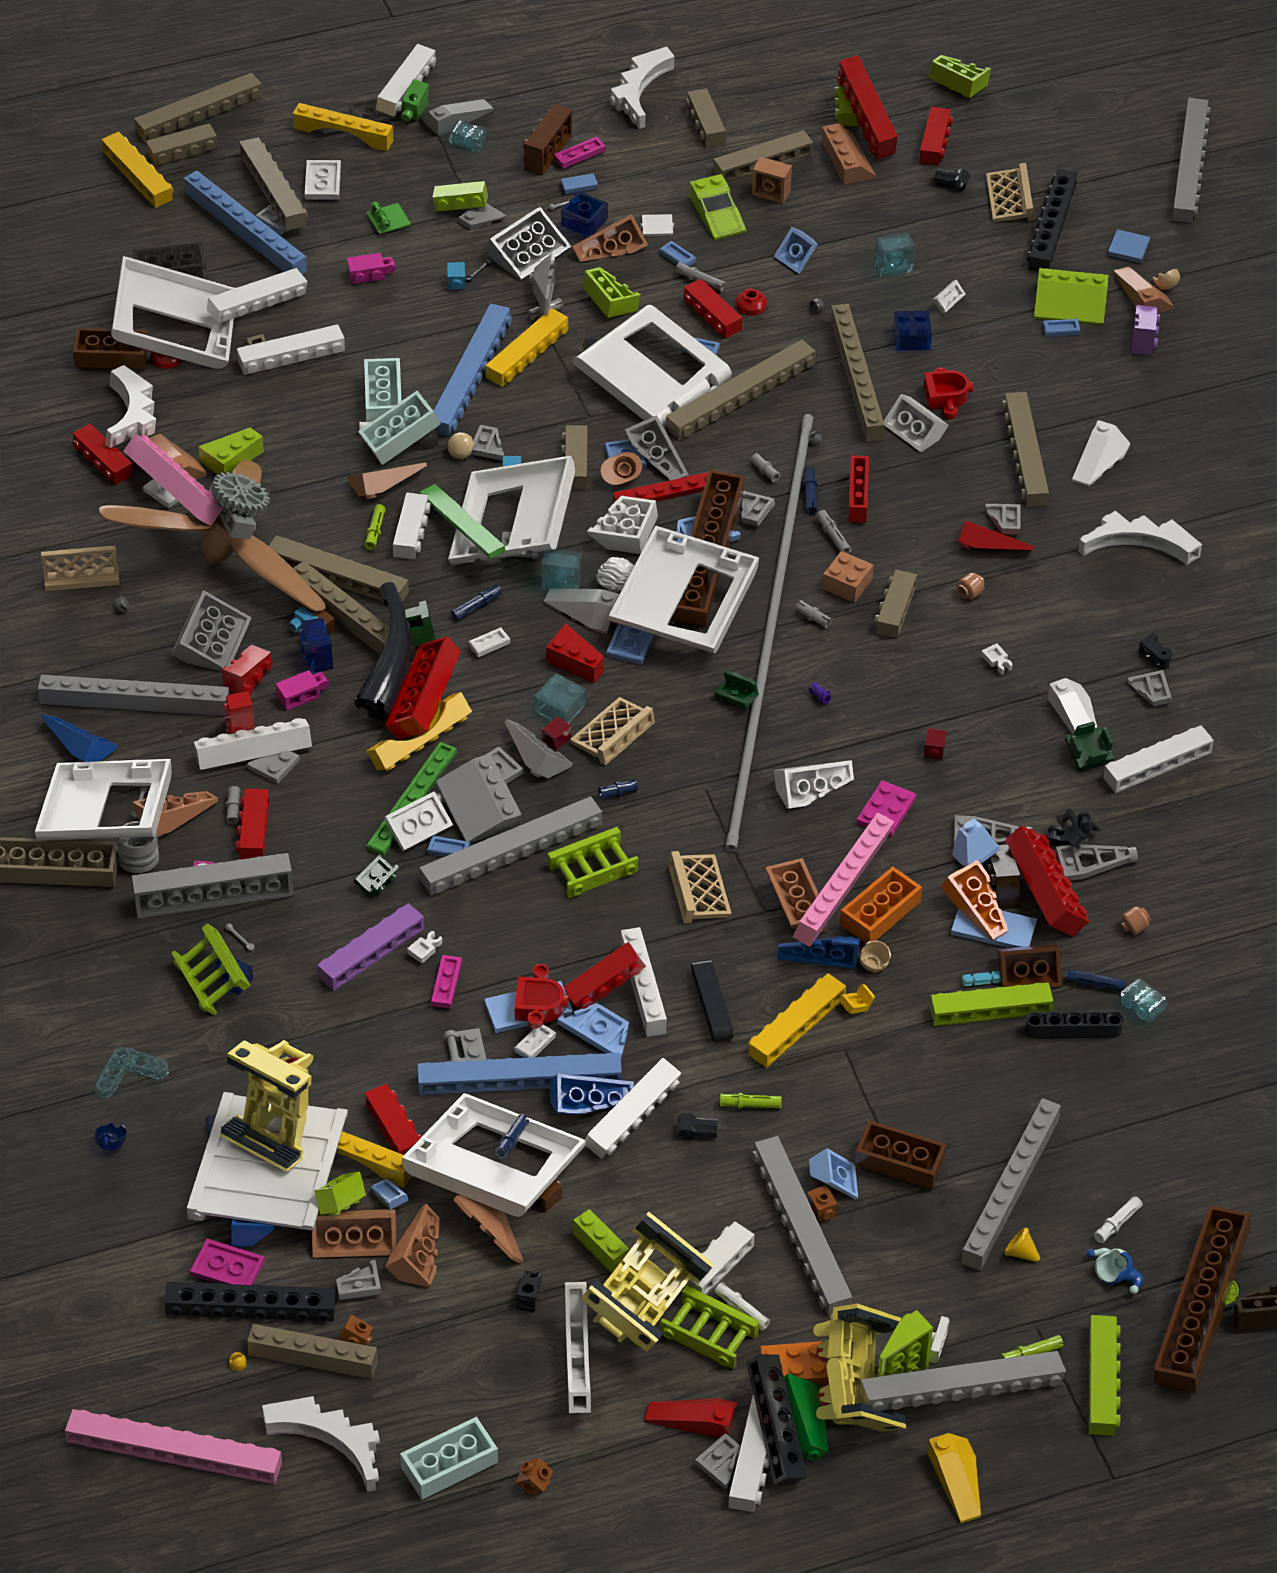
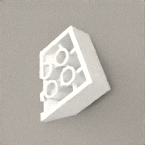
M621 496L608 509L609 512L597 520L595 527H591L587 531V534L606 549L641 554L658 518L656 501Z

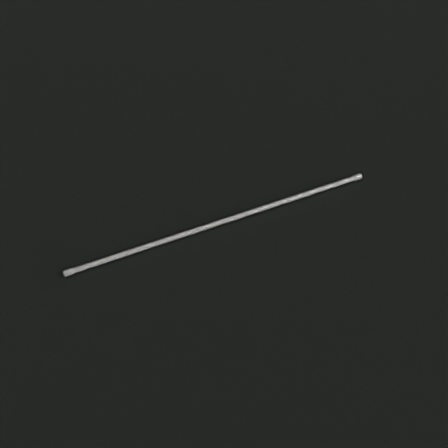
M810 414L803 416L801 425V436L756 680L759 695L752 702L731 824L726 840L725 849L729 852H735L738 845L739 828L809 434L812 430L814 419Z

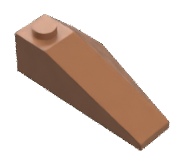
M427 1204L422 1206L391 1252L385 1266L399 1281L425 1287L431 1285L436 1274L437 1266L434 1265V1257L437 1256L438 1250L435 1249V1240L439 1236L440 1217Z

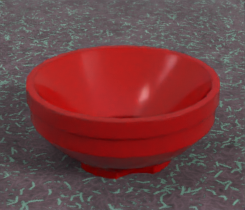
M749 288L737 295L735 306L742 314L758 315L766 309L767 301L763 293ZM747 295H756V297L749 298Z
M151 351V362L158 368L170 369L176 367L182 361L179 358Z

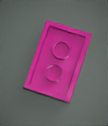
M881 781L858 816L857 824L867 828L878 812L894 821L888 835L892 837L916 800V794Z
M206 1239L190 1270V1275L215 1284L253 1285L265 1263V1257Z

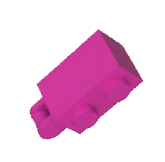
M381 253L347 258V271L351 284L385 280V274L393 273L396 270L394 259L391 257L382 258Z
M310 670L276 683V696L286 711L320 698V691L326 689L330 682L322 672L312 675Z

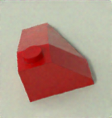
M964 520L958 542H961L960 546L967 549L974 547L1034 550L1035 547L967 520Z
M719 1398L649 1402L644 1422L721 1438L725 1433L728 1436L730 1435L738 1403Z

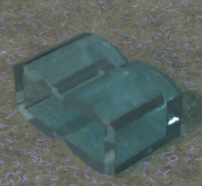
M458 120L449 132L450 143L460 147L464 146L471 151H480L488 140V130L486 128L472 125L463 120Z
M1139 978L1121 992L1122 1004L1126 1008L1136 1011L1138 1017L1142 1020L1151 1022L1167 1009V999Z

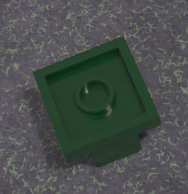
M422 601L419 602L418 607L406 609V618L410 625L409 631L415 650H418L419 645L436 640L427 602Z
M1093 721L1078 725L1073 734L1065 736L1064 740L1078 771L1114 761L1111 751L1113 740L1107 727L1103 728V730L1101 726L1095 728Z

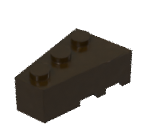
M998 845L1000 850L984 861V865H987V873L991 879V887L997 896L996 901L999 909L1019 908L1020 873L1008 845Z
M1276 1283L1270 1285L1269 1289L1263 1291L1258 1289L1235 1297L1233 1316L1237 1330L1277 1327Z

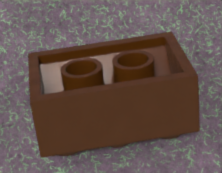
M1056 944L997 949L998 970L1001 974L1002 987L1035 983H1049L1050 987L1062 986L1060 947Z

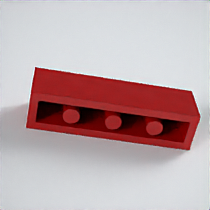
M931 107L920 149L919 163L939 165L940 160L944 159L945 149L943 148H947L948 138L946 137L950 136V127H952L953 117L950 116L951 109Z
M702 279L684 287L683 299L685 303L689 304L697 314H700L708 324L715 328L717 333L726 339L742 331L743 317Z
M88 424L73 432L72 443L77 451L79 450L86 460H90L95 468L104 474L107 480L117 485L133 476L132 462L115 446L109 448L105 445L106 438L94 426Z
M851 455L848 522L866 523L869 456Z
M245 789V796H241V808H243V811L239 812V823H242V826H238L240 841L236 842V852H240L241 860L264 856L269 811L268 789Z
M628 941L563 988L579 1010L586 1009L601 998L606 997L615 988L623 985L632 976L639 974L646 965Z
M385 1084L365 1092V1105L394 1152L405 1155L422 1136L416 1133L413 1121L411 1119L408 1120L406 1110L402 1104L399 1105L395 1091L390 1090L389 1086Z

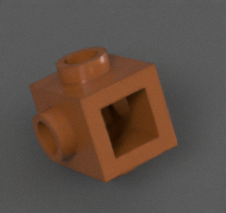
M350 1315L337 1340L368 1346L372 1339L370 1333L373 1327Z
M539 1458L526 1461L522 1464L515 1483L529 1496L542 1493L550 1483L553 1470Z

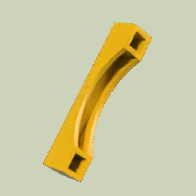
M299 103L293 112V126L297 130L311 132L322 128L338 129L360 138L371 148L388 151L393 143L392 125Z
M462 692L453 693L438 704L435 716L426 733L416 735L405 741H380L368 749L367 753L377 770H391L396 766L395 763L397 761L406 760L410 757L409 753L421 750L425 747L424 743L439 738V733L442 731L445 733L453 728L452 725L454 723H461L468 718L466 715L471 713L472 710Z
M342 1131L336 1150L337 1154L347 1156L362 1163L377 1173L383 1180L388 1178L396 1186L401 1188L406 1186L412 1175L403 1167L402 1157L404 1155Z

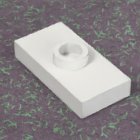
M955 280L942 290L933 301L941 314H943L965 295V292L958 281Z
M155 479L143 486L145 493L168 508L178 502Z
M501 627L469 641V647L477 657L510 644V638Z
M545 1025L533 1029L515 1047V1052L524 1058L536 1057L556 1037V1032Z
M941 1317L937 1332L932 1333L929 1362L935 1364L939 1361L948 1333L949 1318Z

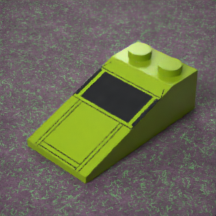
M722 174L690 182L689 197L714 240L746 233L740 213Z

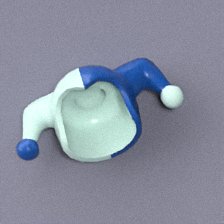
M1107 1248L1087 1250V1257H1098L1095 1261V1271L1102 1282L1112 1285L1126 1280L1133 1284L1129 1289L1130 1293H1138V1289L1143 1284L1144 1277L1133 1268L1132 1259L1126 1251L1122 1249L1110 1250Z

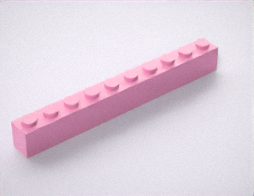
M135 433L124 449V452L196 518L212 526L223 509L218 504L220 500L215 499L211 492L190 476L186 470L182 469L178 463L174 462V459L166 455L167 453L153 443L150 438L145 435L141 437Z
M877 812L802 917L793 938L809 947L813 944L887 839L894 821Z
M73 1409L65 1429L67 1443L274 1485L282 1465L281 1451H277L274 1448L258 1447L250 1443H238L230 1439H218L210 1435H198L190 1431L173 1430L170 1427H158L146 1422L139 1423L126 1418L119 1419L106 1414H94L86 1410L79 1411Z

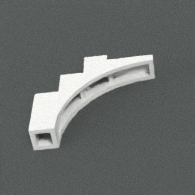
M668 47L631 58L630 71L621 73L620 86L611 89V96L609 97L611 105L615 106L618 111L624 110L630 116L632 123L636 124L639 129L645 128V113L639 102L641 93L652 80L674 69V55Z
M124 365L112 370L109 386L122 397L128 411L122 420L107 429L105 445L109 448L132 438L135 433L141 437L142 435H152L155 433L156 418L153 417L155 402L151 400L153 385Z
M1114 511L1102 518L1101 527H1097L1091 533L1082 536L1079 541L1078 552L1084 556L1094 550L1108 546L1138 545L1163 551L1188 565L1200 557L1202 544L1173 520L1163 523L1158 527L1143 515L1130 523L1117 511Z
M565 1282L569 1413L591 1412L587 1303L581 1299L582 1295L586 1292V1282Z
M313 1396L262 1405L267 1435L298 1434L316 1438L332 1445L345 1454L356 1466L363 1478L367 1492L376 1490L375 1482L379 1481L377 1468L373 1469L372 1463H375L374 1453H377L376 1444L380 1443L378 1430H373L372 1423L350 1427L349 1418H344L343 1409L321 1413L320 1406L315 1404Z

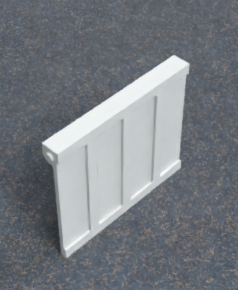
M224 1092L187 1206L188 1219L201 1221L205 1219V1215L314 1231L319 1211L314 1190L327 1184L348 1110L308 1106L306 1111L307 1121L304 1126L300 1146L304 1148L303 1159L289 1171L285 1172L220 1136L221 1126H224L225 1123L227 1124L238 1113L244 1116L247 1098L234 1095V1093ZM276 1116L265 1129L279 1136L282 1119Z

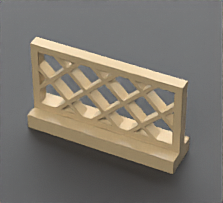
M1026 163L1019 164L1020 168L986 173L993 222L1026 217L1028 222L1035 221ZM1017 175L1013 180L1008 178L1009 176ZM999 178L997 182H994L991 179ZM1004 181L1009 183L1006 187L1001 185ZM1012 186L1018 187V189L1015 191L1011 190L1010 188ZM996 188L1001 190L998 194L993 192ZM1006 192L1011 194L1008 198L1003 196ZM1017 197L1020 200L1016 203L1012 201V199ZM998 199L1003 201L1000 205L995 203ZM1007 204L1012 205L1010 209L1005 208ZM1018 208L1023 212L1015 213L1014 211ZM999 211L1005 213L1004 215L996 216Z
M116 546L41 552L45 591L120 585ZM112 552V555L108 558L103 556L104 553ZM88 554L93 555V557L89 560L84 556ZM67 556L75 557L72 561L65 559ZM46 558H55L56 560L51 563ZM97 559L103 561L100 565L94 563ZM79 560L85 563L81 567L75 564ZM60 562L66 564V566H64L63 568H60L56 565H58Z
M619 697L570 739V743L598 757L601 764L607 765L655 723L653 709L648 706L643 709ZM620 705L626 707V709L615 710ZM638 713L634 717L629 716V714ZM627 714V718L616 719L617 715ZM614 716L612 720L603 721L606 717ZM627 723L623 727L617 728V724ZM615 725V728L604 729V726ZM595 727L602 728V730L591 731ZM614 734L610 738H605V735ZM602 736V739L591 740V737ZM589 737V741H579L581 738ZM595 745H601L598 749L592 747Z
M672 851L668 867L684 924L692 923L693 919L731 917L730 906L715 854L680 856L679 851ZM711 861L712 866L708 868L702 862ZM683 862H690L694 866L690 869ZM697 867L705 872L703 876L695 872ZM690 875L698 880L695 884L688 880ZM711 875L716 878V881L713 883L706 879V877ZM702 882L709 886V888L704 890L698 885ZM713 889L720 893L718 898L710 893ZM695 890L702 894V896L697 898L692 895V892ZM705 897H707L708 899L712 900L713 903L711 905H708L702 900ZM718 904L721 907H723L725 911H718L714 907ZM700 905L701 907L705 908L706 911L697 912L696 907Z

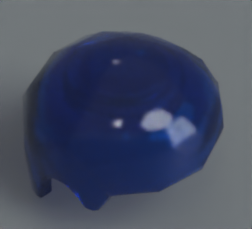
M110 1122L106 1126L102 1125L96 1128L94 1140L99 1147L108 1151H115L123 1146L127 1130L124 1125L116 1127L113 1122Z

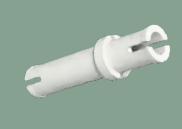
M1133 1196L1114 1216L1104 1221V1225L1094 1233V1238L1099 1243H1104L1111 1234L1117 1233L1120 1226L1142 1207L1141 1200Z
M723 1282L715 1288L714 1293L726 1301L728 1306L759 1320V1329L761 1331L767 1328L770 1319L766 1318L742 1299L741 1294L735 1293Z

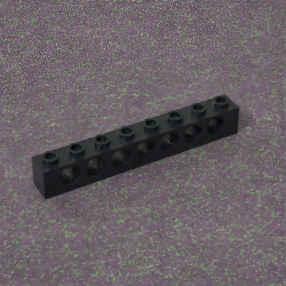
M1058 168L1056 175L1053 174L1051 184L1053 185H1049V196L1045 197L1044 206L1046 207H1042L1040 216L1042 218L1038 219V229H1035L1033 237L1035 241H1031V252L1028 251L1026 262H1029L1028 269L1039 271V268L1050 269L1076 187L1077 171Z
M167 1282L164 1305L166 1315L172 1316L188 1315L194 1317L213 1316L215 1318H265L327 1322L334 1321L336 1288Z

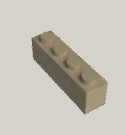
M707 88L688 92V99H685L686 108L690 109L691 119L695 121V128L699 130L701 141H704L706 147L725 144L726 130Z
M210 124L146 141L147 154L154 166L218 149L217 135Z
M566 425V433H562V443H566V445H562V456H571L574 461L575 474L571 489H587V426Z
M895 570L894 576H890L888 582L889 589H885L884 602H881L879 606L880 614L876 615L874 620V626H877L876 634L898 639L916 589L917 574Z

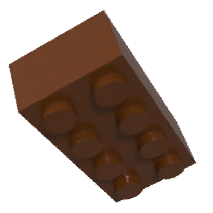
M553 104L551 109L547 110L545 117L539 121L536 129L532 130L530 137L523 143L525 170L540 175L546 172L554 161V154L560 152L572 136V109Z
M77 328L73 348L75 368L117 369L124 365L129 369L145 370L147 349L116 341L111 335L112 329ZM133 329L134 332L148 336L147 330Z
M869 1120L855 1152L854 1166L933 1190L945 1160L947 1144Z

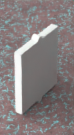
M672 214L642 215L641 228H643V236H673L674 223H672Z

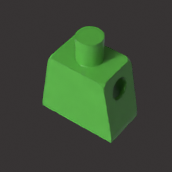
M416 79L412 80L402 101L401 118L404 121L418 120L420 118V115L428 106L429 84Z

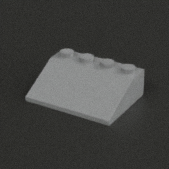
M541 207L536 208L490 238L484 246V249L496 263L520 281L532 274L534 267L551 253H556V258L571 248V245Z
M203 590L194 601L171 655L187 664L222 671L224 666H231L230 663L236 655L251 617Z
M491 753L474 758L436 780V784L466 842L472 843L520 826L522 814Z

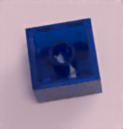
M578 191L561 209V226L587 237L593 235L608 219V203L581 191Z
M929 310L894 311L893 331L896 351L931 350L932 329Z
M323 617L301 621L299 636L302 642L299 644L301 653H305L304 662L306 667L309 666L311 673L333 669L332 643Z

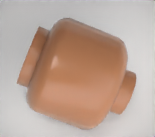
M975 573L967 574L957 584L958 594L967 600L974 599L983 593L985 589L984 579Z
M1136 906L1122 914L1123 922L1120 924L1125 933L1130 932L1132 935H1138L1149 928L1151 918L1144 908Z

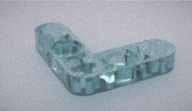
M119 1047L113 1052L97 1080V1094L104 1098L112 1096L127 1070L156 1079L165 1078L169 1073L168 1063L159 1057L130 1048ZM139 1060L146 1061V1064L143 1066H138L135 1063ZM116 1069L119 1070V1073L110 1075L109 1071Z

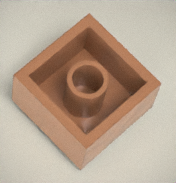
M760 157L753 168L752 195L784 204L791 191L792 165Z
M841 551L823 575V589L855 603L872 581L874 565Z

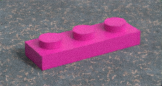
M594 137L554 154V160L564 169L605 152L606 146L598 137Z
M442 955L431 1006L451 1009L461 969L462 957Z

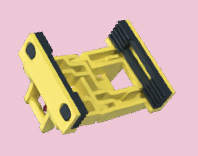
M244 1040L228 1053L227 1063L243 1072L245 1070L248 1071V1080L250 1082L244 1116L238 1113L227 1124L225 1123L224 1126H221L220 1136L285 1172L301 1161L304 1148L300 1146L304 1126L307 1121L308 1087L311 1085V1075L308 1074L307 1067L312 1063L313 1055L297 1050L285 1040L270 1049L258 1043L250 1044ZM283 1053H287L292 1056L291 1058L286 1056L284 1058L279 1059V1057ZM276 1116L282 1119L279 1136L265 1129Z
M650 1212L633 1229V1232L640 1238L605 1283L601 1284L598 1280H595L581 1297L589 1307L598 1313L593 1320L595 1323H600L616 1336L618 1342L621 1343L628 1337L646 1352L663 1334L654 1325L688 1280L691 1278L699 1284L714 1266L711 1261ZM655 1248L676 1264L668 1274L648 1259Z
M860 1304L833 1307L831 1319L815 1325L813 1332L816 1336L829 1337L828 1340L822 1341L818 1345L816 1351L818 1359L827 1363L829 1385L823 1386L818 1392V1401L823 1406L817 1409V1418L821 1420L829 1419L838 1425H860L881 1432L906 1428L905 1415L874 1410L871 1405L861 1403L856 1393L861 1379L873 1378L875 1376L876 1334L894 1332L902 1318ZM851 1342H853V1355H852V1359H850V1358H851Z

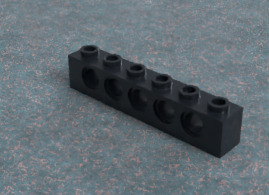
M758 1354L747 1361L746 1364L774 1485H795L807 1478L782 1364L779 1354Z

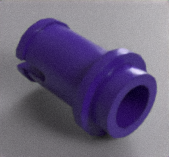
M813 682L811 686L814 689L809 687V692L818 698V702L823 704L829 703L832 698L830 691L823 689L817 682Z

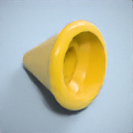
M1028 1228L1020 1230L1007 1245L1004 1252L1005 1256L1033 1262L1040 1260L1039 1253L1029 1234Z

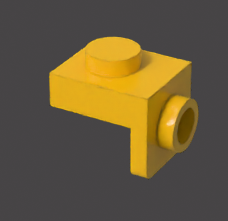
M861 984L856 993L843 994L839 1001L845 1010L852 1014L868 1011L875 996L865 984Z

